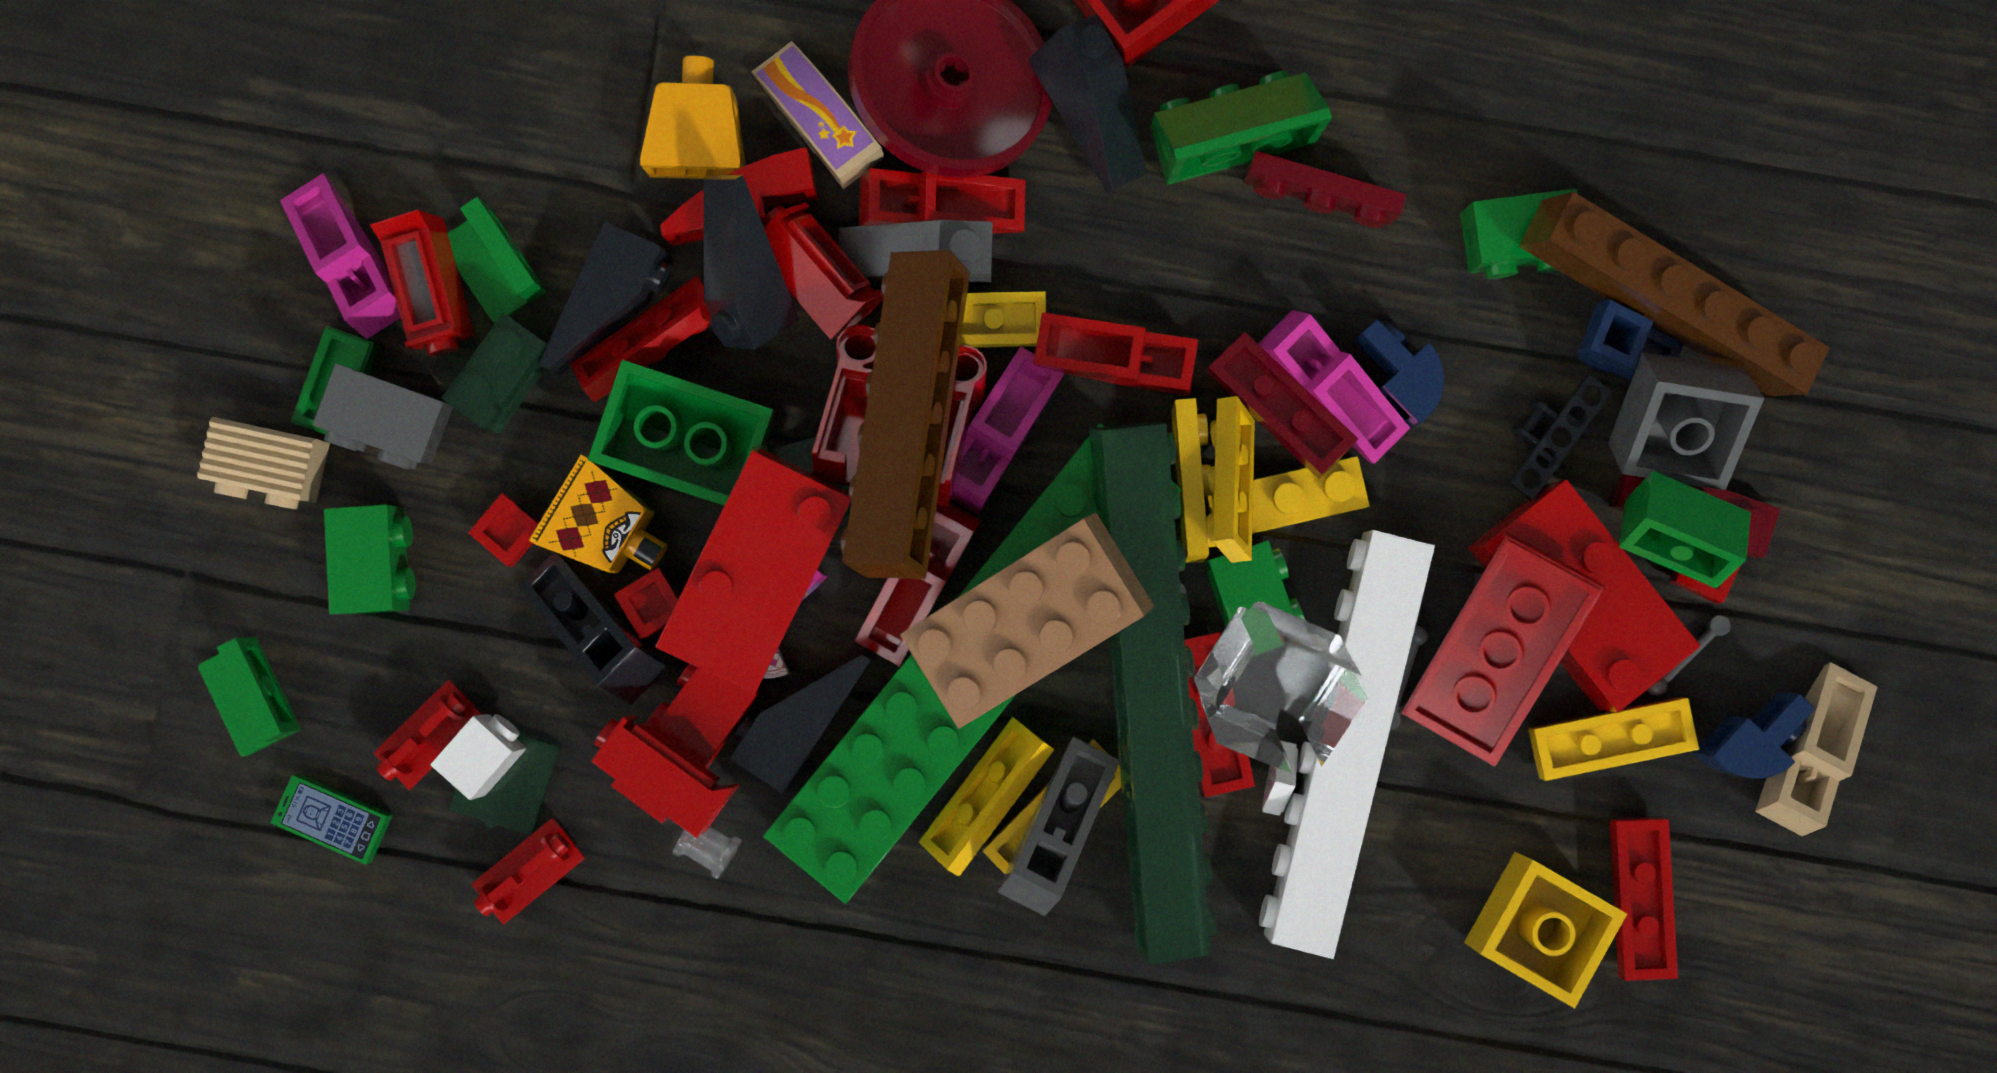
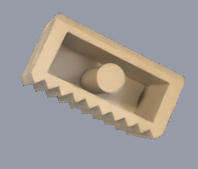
M216 417L210 419V428L207 430V439L204 441L205 448L202 451L203 458L199 462L200 469L197 472V476L199 479L216 482L215 493L247 499L249 489L266 493L264 503L295 510L298 508L299 500L317 502L330 446L329 442Z

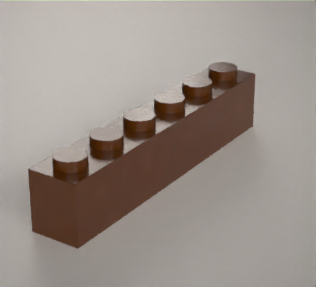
M1575 192L1542 200L1518 246L1605 299L1612 300L1654 321L1652 327L1683 343L1684 346L1714 364L1745 368L1758 389L1768 396L1808 394L1830 347Z
M951 250L891 252L888 272L884 274L881 288L884 300L880 322L876 324L874 329V345L876 350L873 369L866 379L868 401L864 423L860 425L857 440L860 450L856 474L852 477L849 486L851 500L849 522L841 537L842 562L868 578L926 579L970 278L969 270Z

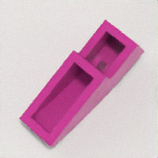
M324 173L280 200L315 274L327 283L344 320L368 339L401 318L386 266L355 216Z
M1292 310L1258 343L1276 362L1359 438L1353 448L1368 462L1375 464L1410 429L1408 424L1351 354L1341 352L1311 314Z
M1020 346L967 430V437L951 499L977 515L981 513L1065 374L1034 366L1035 354Z

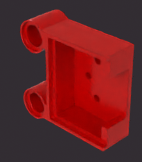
M856 324L847 327L837 338V368L812 450L814 475L831 483L850 486V481L857 471L860 452L857 440L860 425L864 423L868 401L866 379L868 374L872 372L876 350L874 345L875 328L868 325ZM960 345L955 378L966 377L971 380L959 381L955 379L937 499L938 505L948 507L973 410L981 405L985 395L987 361L978 349L969 345ZM856 357H866V358H868V359H865V360H855V359H853V358H856Z

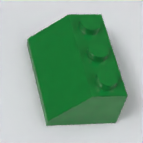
M1289 71L1269 74L1259 80L1260 85L1241 90L1238 84L1220 87L1209 94L1210 98L1190 103L1189 98L1169 101L1160 106V112L1154 113L1150 126L1166 185L1247 164L1250 162L1255 151L1277 156L1314 146L1332 119L1330 108L1306 72L1290 76Z
M622 360L588 461L724 506L753 446L755 445L767 451L774 410Z

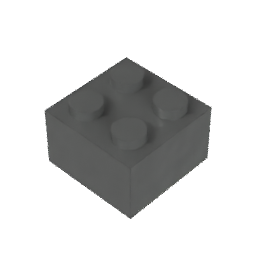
M1642 352L1608 444L1622 474L1646 478L1653 470L1684 484L1726 490L1764 397L1745 368Z
M335 363L313 426L327 430L324 438L327 442L350 450L363 452L366 445H370L380 449L377 459L401 468L415 470L418 463L432 464L453 406Z

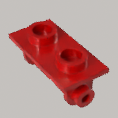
M447 680L373 752L381 761L376 766L377 771L389 781L397 777L408 790H411L433 768L430 764L473 716L484 714L451 680Z
M553 817L471 884L480 895L474 900V904L484 916H489L493 912L504 925L586 857Z

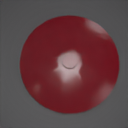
M876 0L864 14L851 43L848 56V81L851 96L862 121L877 141L889 152L905 163L928 173L946 177L967 178L990 174L1006 167L1018 159L1031 146L1043 129L1052 107L1051 98L1028 61L1045 43L1032 21L1011 0Z

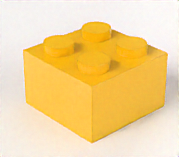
M1514 852L1464 943L1484 957L1575 1008L1627 914L1538 862Z

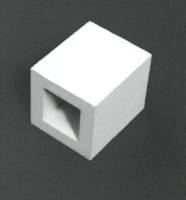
M489 714L473 716L430 765L464 796L472 800L485 796L527 748L516 739L520 733L507 719L498 714H495L493 717Z

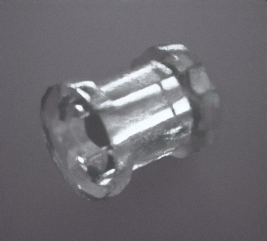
M711 826L705 833L702 832L698 838L684 830L672 854L677 857L682 855L688 856L711 870V876L719 880L737 852L742 840L736 836L729 838Z

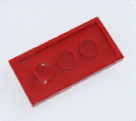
M1507 532L1401 713L1489 764L1496 766L1600 598L1605 585Z

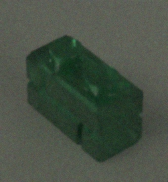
M503 313L441 399L483 429L500 434L542 376L540 370L545 367L539 365V362L548 343L521 323Z

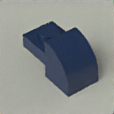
M1604 300L1598 302L1595 306L1577 351V357L1584 364L1598 372H1613L1632 381L1642 352L1679 358L1684 344L1651 328L1654 321L1612 300Z
M1377 319L1352 342L1388 378L1378 389L1408 426L1413 428L1421 424L1434 411L1440 401L1444 387L1443 366L1438 353L1430 343H1427L1411 354L1406 349L1409 343L1405 336L1393 325L1387 323L1384 326Z
M1776 692L1752 720L1745 717L1727 715L1699 745V750H1695L1693 754L1712 769L1727 774L1755 779L1778 775L1795 763L1780 748L1781 745L1793 742L1803 733L1807 725L1804 720L1815 710V707L1801 694Z

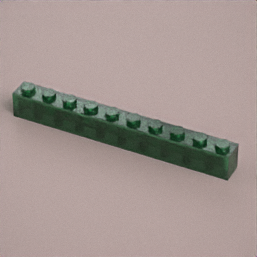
M1151 421L1089 428L1097 515L1155 606L1144 617L1108 638L1136 948L1149 965L1211 955L1210 936L1216 935V918L1211 904H1207L1206 885L1212 883V869L1208 855L1203 853L1201 834L1207 833L1208 820L1203 803L1201 801L1198 802L1197 782H1202L1203 764L1198 750H1194L1192 730H1197L1199 727V714L1195 700L1189 697L1188 678L1194 676L1195 667L1191 648L1185 646L1183 626L1188 625L1190 622V608L1187 596L1180 591L1179 572H1184L1186 561L1183 544L1180 540H1176L1174 521L1181 514L1179 492L1175 486L1171 485L1170 465H1174L1176 462V444L1173 434L1171 432L1167 433L1165 423Z

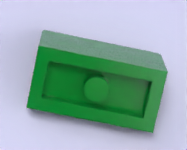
M476 197L460 208L467 221L449 232L448 237L457 270L491 321L501 324L548 291L493 209L479 197Z
M257 637L234 638L216 647L219 652L218 655L199 664L198 669L240 756H249L301 730Z

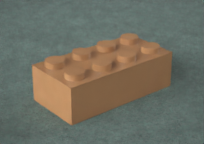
M1094 513L909 628L900 636L955 725L960 729L1144 617L1155 606L1097 513Z

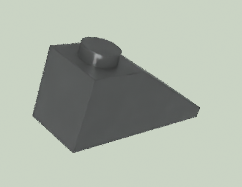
M934 220L839 228L838 246L869 282H882L884 274L888 272L891 252L951 250L969 270V285L991 286L993 222Z
M1075 737L1071 738L1017 846L999 886L998 893L1046 916L1062 898L1120 762L1119 759Z

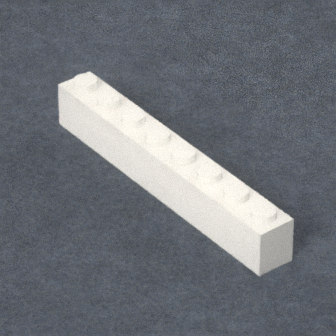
M1376 530L1363 532L1361 540L1354 539L1351 545L1347 569L1353 570L1349 590L1342 589L1339 594L1334 615L1335 620H1339L1341 623L1336 641L1329 640L1322 661V670L1328 671L1324 692L1317 691L1314 695L1309 717L1310 721L1316 722L1311 743L1306 741L1303 743L1298 757L1297 772L1303 773L1299 793L1292 792L1286 806L1284 822L1291 824L1286 845L1279 843L1273 858L1272 874L1277 875L1278 878L1273 896H1265L1260 911L1259 925L1265 927L1264 935L1272 944L1334 959L1435 545Z

